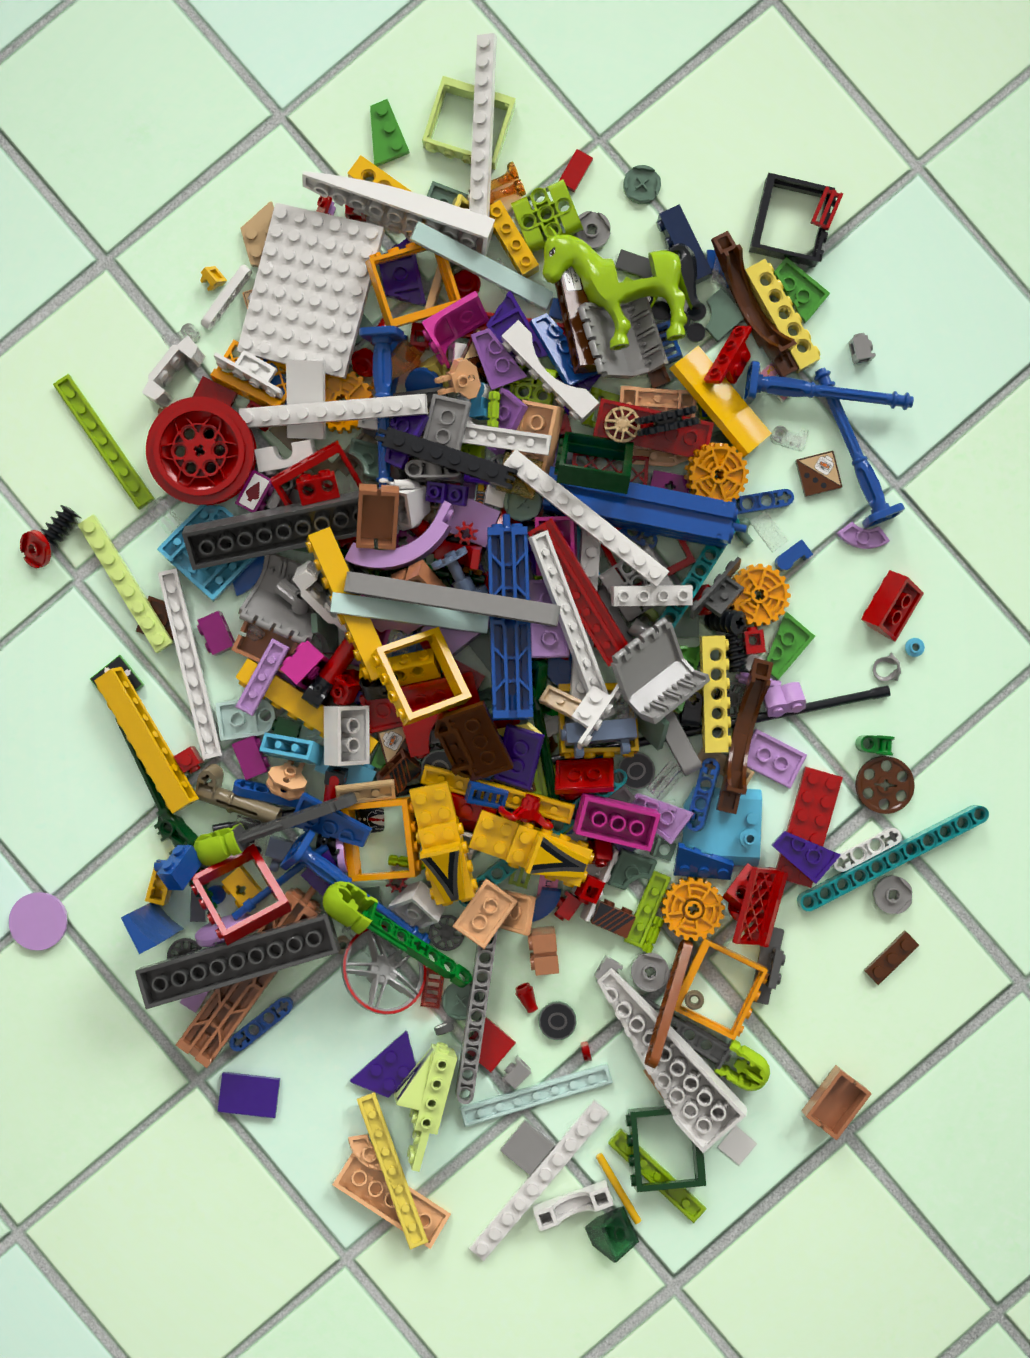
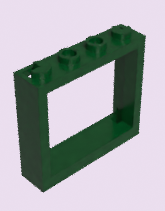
M565 431L564 439L560 438L554 475H557L556 483L627 494L631 477L634 442L618 443L610 438ZM571 452L623 461L622 473L566 464L567 454Z
M667 1106L628 1109V1115H625L626 1127H629L630 1133L627 1135V1145L631 1147L628 1161L629 1166L633 1169V1174L630 1175L631 1187H634L636 1192L707 1186L704 1153L693 1142L695 1179L642 1183L637 1118L672 1115Z

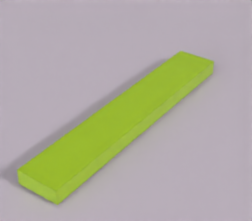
M620 1128L609 1140L608 1144L629 1163L628 1155L631 1154V1147L627 1145L628 1134ZM639 1145L641 1175L647 1181L653 1183L676 1180ZM686 1188L658 1190L693 1223L707 1209Z

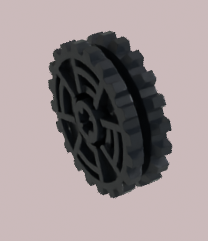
M698 405L635 418V424L638 425L653 422L652 426L640 428L637 431V435L655 434L699 424L701 421L698 417L682 419V416L696 413Z

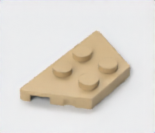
M272 201L268 202L240 228L252 267L258 268L274 210Z

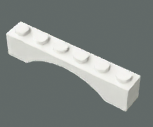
M519 320L501 336L502 345L506 351H512L516 355V361L521 366L525 365L529 369V374L535 380L539 379L543 383L542 387L549 394L552 392L556 396L555 400L561 407L565 406L570 411L569 415L575 421L579 420L583 423L599 407V402L586 389L566 385L555 379L545 370L535 354L532 333Z

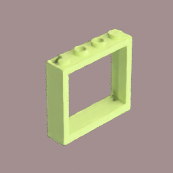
M443 76L422 139L423 148L431 153L439 152L447 158L453 159L455 157L461 159L466 164H471V151L432 140L446 93L474 101V85ZM495 92L494 107L507 112L492 156L491 169L494 170L496 169L516 106V98Z

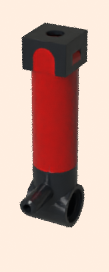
M346 636L301 697L316 709L322 705L332 690L336 681L334 679L335 676L342 675L355 658L353 654L355 648L352 643L348 642Z
M329 765L325 772L323 802L336 798L335 786L345 785L348 777V768ZM322 834L317 835L316 849L321 845H327L331 852H336V838H326Z

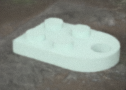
M262 699L254 716L236 708L238 700L215 703L220 741L264 735L265 732L268 733L272 729L273 722L276 719L275 708L266 699ZM263 710L271 712V718L268 721H264L261 718Z

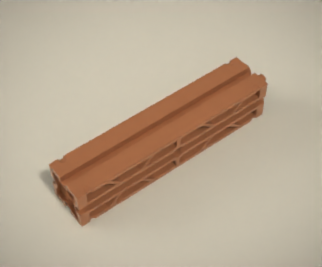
M312 886L306 893L297 887L295 889L293 887L290 888V890L286 891L285 896L289 901L292 911L261 927L257 933L320 915L323 911L320 908L321 904L311 899L317 891ZM278 971L215 989L178 1040L176 1046L185 1053H190L195 1057L196 1061L208 1068Z

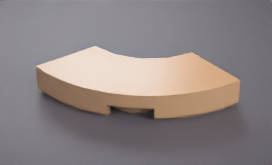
M368 1134L348 1137L350 1148L358 1161L372 1170L382 1172Z

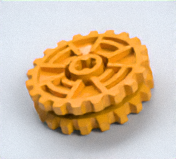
M356 372L347 373L346 379L325 374V402L339 401L342 398H345V400L373 398L368 383H365L362 376L357 377ZM359 420L326 422V427L328 426L329 431L334 432V430H337L338 434H343V431H347L350 434L352 429L357 431L361 429L358 427Z
M712 442L709 445H701V450L695 449L693 451L694 456H689L687 459L689 465L684 467L687 471L684 479L688 481L685 486L687 489H691L689 494L724 500V502H732L733 498L738 499V493L744 492L745 488L743 485L748 483L746 475L749 474V470L745 469L748 463L746 460H742L743 454L741 452L737 453V448L734 446L730 447L726 443Z
M752 564L747 566L746 570L744 568L739 570V575L735 574L731 578L744 587V592L731 605L732 610L744 612L746 615V625L748 626L752 623L754 627H759L761 624L764 626L769 625L770 620L776 622L779 620L778 615L785 614L784 608L789 607L790 603L787 602V599L791 598V594L787 593V589L790 586L784 582L786 577L780 576L778 569L773 571L770 565L763 567V564H757L754 567ZM760 591V596L762 597V599H756V594L754 592Z
M687 877V880L680 878L678 879L679 883L675 884L673 882L670 884L672 888L670 890L666 889L665 894L667 896L661 901L664 904L661 907V912L665 914L662 918L665 923H668V929L670 931L674 930V934L677 937L682 935L684 940H688L691 937L693 941H698V937L706 939L708 933L713 935L715 933L714 928L721 926L719 920L724 919V914L721 913L722 910H725V905L721 903L723 897L717 894L719 890L715 886L711 887L712 884L707 880L703 882V879L698 877L696 880L693 877ZM693 904H695L697 910H693V912L690 913L691 911L688 909V907H692Z

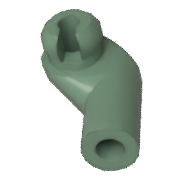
M743 517L739 521L740 524L747 525L746 532L736 531V535L747 547L754 540L748 534L751 522L749 518Z

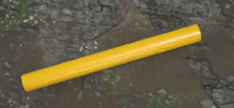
M602 1153L596 1155L597 1161L635 1224L640 1223L641 1218L605 1157Z

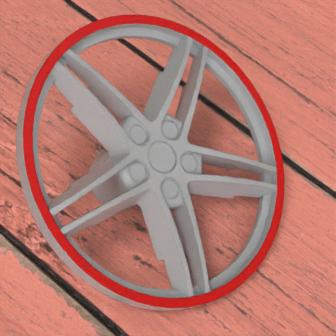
M381 925L383 930L388 932L387 927L385 925ZM366 928L362 933L356 934L349 941L342 956L341 973L346 990L359 1006L369 1012L380 1015H392L402 1012L412 1006L420 997L426 982V966L418 961L419 980L415 989L396 971L411 956L407 955L397 963L394 958L403 953V951L398 950L387 957L380 937L374 933L381 954L378 955L373 932ZM367 935L372 962H348L353 946L360 938ZM347 966H369L367 970L347 969ZM348 974L366 977L371 983L368 1003L363 1001L354 991ZM397 978V979H398L399 981H401L405 986H407L408 988H410L414 993H411L408 989H406V988H405L404 986H402L400 983H398L397 981H395V979ZM378 984H379V985H381V988H380V991H379V994H378V997H377L376 1005H375V1007H374V1006H373V1003H374V999H375L377 987H378ZM386 984H389L395 990L410 998L404 1004L395 1008H378Z

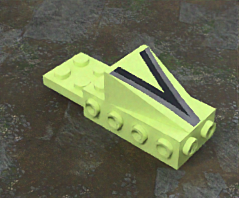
M437 1042V1044L431 1043L430 1049L394 1093L396 1105L411 1108L409 1117H411V1123L414 1126L412 1132L414 1140L413 1144L408 1147L407 1157H409L408 1163H410L411 1169L420 1172L429 1134H438L457 1062V1055L454 1049L441 1042Z

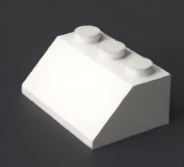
M324 706V765L348 766L370 764L369 706Z

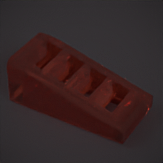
M426 967V982L420 1006L440 1010L444 977L440 975V979L429 978L430 974H439ZM428 983H439V987L428 986ZM427 990L438 991V995L427 994ZM426 998L437 999V1002H427Z

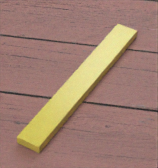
M372 1092L357 1098L409 1249L411 1250L428 1243L376 1094Z

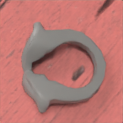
M891 652L889 656L878 658L874 662L872 672L880 681H890L893 679L898 681L901 674L900 662ZM880 662L897 665V669L893 670L886 677H881L876 672V667Z

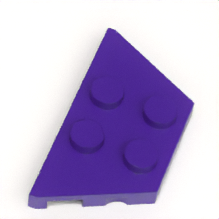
M406 238L391 248L399 247V250L406 248L405 245L412 242ZM416 254L379 264L386 297L426 306Z
M509 291L501 305L496 309L493 317L486 324V327L493 332L502 344L501 336L519 320L532 333V343L536 356L538 358L547 357L541 342L512 292ZM512 351L508 352L515 359L516 355Z
M405 1030L356 1073L350 1079V1082L387 1098L394 1094L395 1090L416 1066L408 1031Z

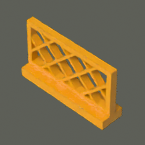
M233 339L224 357L235 363L238 357L233 358L232 352L235 347H238L239 342ZM270 360L266 362L268 364L274 363L277 366L278 372H276L275 376H280L282 384L275 386L284 388L285 394L282 399L269 396L265 392L266 390L255 388L249 383V380L243 381L235 377L232 372L226 373L222 371V368L219 366L217 369H213L210 374L214 382L237 392L238 395L252 400L263 407L284 405L287 401L286 383H284L281 375L286 374L285 364Z

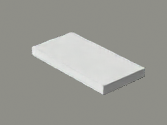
M286 360L287 405L325 402V361ZM326 422L287 425V438L326 439Z

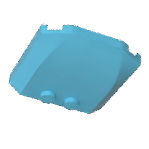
M200 505L157 550L214 602L257 557L192 570L182 536L184 526L234 516L225 507L219 505Z
M693 786L690 795L683 804V809L689 811L696 786ZM701 787V789H702L703 791H707V790H709V789L711 788V787ZM715 787L704 828L701 831L694 832L686 825L682 830V843L687 848L694 849L695 847L701 849L702 853L708 855L715 854L732 860L735 866H745L747 863L751 866H759L762 821L761 789H747L746 795L740 796L737 813L731 814L716 810L721 788ZM698 799L696 802L697 809H704L706 801ZM694 810L693 813L697 814L695 820L691 821V824L694 825L693 828L696 825L700 826L701 822L698 821V816L703 817L704 814ZM746 829H753L759 835V843L754 848H746L740 843V834ZM752 835L747 836V842L753 841Z

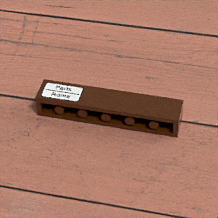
M570 267L564 272L561 279L555 283L572 366L574 374L594 373L597 371L594 363L596 358L592 356L588 344L591 340H587L583 328L585 322L581 321L577 309L583 303H590V301H588L583 289L581 278Z

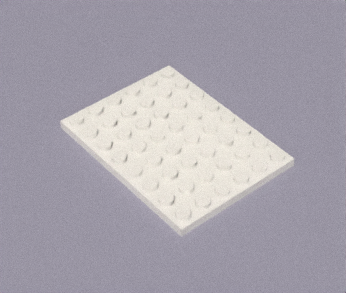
M276 202L237 352L242 353L245 350L258 358L286 364V360L325 361V374L346 379L371 286V279L365 262L370 258L369 255L380 252L385 228Z

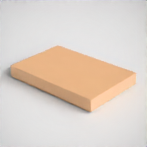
M486 878L475 893V897L468 903L452 927L485 949L518 900Z

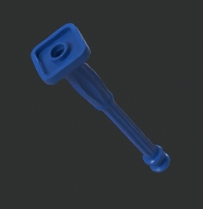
M310 828L295 840L280 864L282 869L288 870L297 862L303 863L330 885L339 881L354 884L351 877H348L330 861L311 850L312 847L309 845L316 833ZM378 902L377 912L427 944L430 943L427 932L420 933L417 925L412 927Z

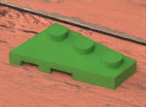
M787 257L774 271L776 279L782 282L785 294L790 297L794 308L805 324L829 296L830 292Z

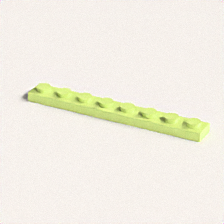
M93 514L77 524L154 651L159 653L174 643L96 515Z

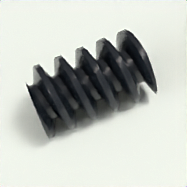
M60 505L63 510L62 512L55 511L58 516L57 518L50 517L53 522L52 524L45 523L48 527L47 530L40 529L48 542L57 548L59 545L56 541H64L61 535H69L66 529L73 530L71 523L78 524L76 517L82 519L80 515L65 505Z
M728 609L721 618L713 612L705 615L704 622L710 630L739 635L746 626V615L742 611Z
M725 634V639L729 641V650L726 651V657L729 659V670L726 671L729 673L748 671V669L742 668L743 665L747 664V661L741 660L746 654L740 652L745 646L739 645L740 642L744 641V638H739L738 635Z

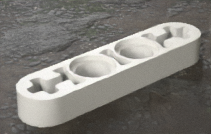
M244 264L238 268L203 316L200 323L203 327L211 330L251 277L252 270Z
M891 827L882 830L839 853L841 854L839 858L842 860L847 859L846 854H848L853 863L848 860L843 863L844 867L842 868L837 866L839 863L837 859L832 867L839 872H845L897 845L902 838L901 832ZM889 832L896 833V836H894V841L891 839L883 841L880 838V836H882V838L884 839L889 837ZM871 841H879L880 847L878 850L873 851L870 848ZM861 849L863 851L861 859L853 857L854 850Z

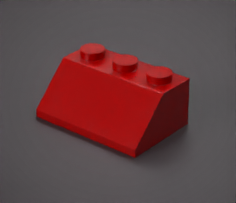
M889 570L878 591L874 594L868 608L864 611L861 620L871 629L896 642L924 592L909 577Z
M451 792L459 823L462 822L466 831H474L481 809L493 814L497 812L496 808L466 803L465 795Z

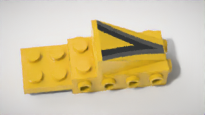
M448 781L410 789L409 793L418 825L416 840L422 846L420 859L427 869L425 870L426 879L431 882L430 895L432 900L435 899L436 905L442 904V906H449L458 900H461V902L472 900V897H475L476 890H478L476 878L473 879V864L468 859L467 853H469L467 841H464L462 835L464 834V827L462 822L459 823Z
M481 809L468 845L469 848L504 859L510 867L519 869V866L523 867L528 874L545 875L544 878L551 881L558 879L563 881L564 885L571 888L574 885L580 887L581 882H585L588 873L586 871L587 865L591 864L594 858L593 850L588 842L578 840L577 842L571 840V837L562 833L557 835L552 833V830L534 827L535 824L531 822H513Z

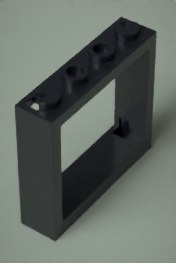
M768 172L749 252L781 260L787 257L794 263L815 267L818 262H821L824 255V250H821L822 244L826 243L828 232L825 229L818 227L812 256L762 245L760 241L773 187L821 198L826 186ZM827 186L830 190H835L834 187ZM828 194L824 200L821 216L830 197ZM836 197L833 198V201L823 222V224L825 225L827 224V221L831 214V207H834Z

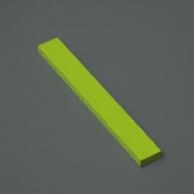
M68 373L53 383L136 507L140 510L154 501L155 498L71 375Z

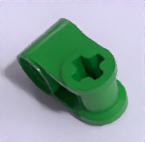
M861 735L856 739L855 745L861 752L893 756L892 741L895 740V737ZM866 738L870 742V745L867 749H865L863 746V741Z

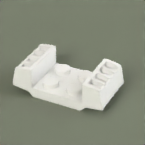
M187 335L179 344L172 345L148 374V382L141 393L151 402L161 407L169 405L174 398L163 389L164 386H168L172 382V376L184 367L186 359L199 368L206 356Z
M309 560L298 566L292 580L301 590V597L327 623L335 624L345 632V625L340 624L337 614L330 613L331 602L329 596L323 592L322 586L315 582L320 571L316 570L314 562Z

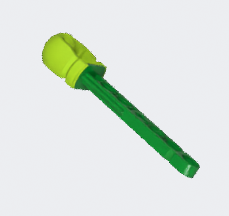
M339 881L330 885L324 893L323 907L326 913L346 927L351 926V930L355 933L360 934L366 928L442 977L450 979V982L460 988H464L472 981V975L465 967L456 964L451 958L377 912L378 900L372 896L368 897L366 892L354 884ZM381 924L387 927L388 932L383 930ZM397 934L402 936L403 942L398 939ZM429 954L433 956L435 962L430 960ZM444 964L449 967L450 972L445 969ZM459 974L464 976L465 981L460 978Z

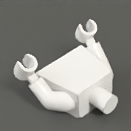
M381 478L379 480L381 483L399 486L397 534L399 530L405 531L418 527L431 510L430 502L425 501L427 487L410 479H398L390 482L386 478Z

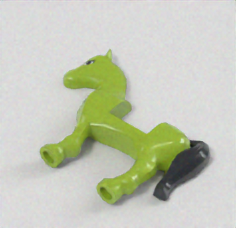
M547 227L549 238L544 245L543 278L547 282L554 284L561 279L567 269L572 267L581 278L583 289L590 302L604 308L614 322L615 332L609 341L611 350H622L629 346L627 333L631 328V324L625 317L620 305L648 296L663 297L670 307L671 322L670 327L666 331L667 340L676 341L686 336L684 326L687 324V316L684 313L685 299L691 310L702 307L696 294L697 260L694 252L683 243H677L668 250L649 252L648 257L652 277L618 282L615 264L612 259H603L582 239L567 234L558 235L553 228Z

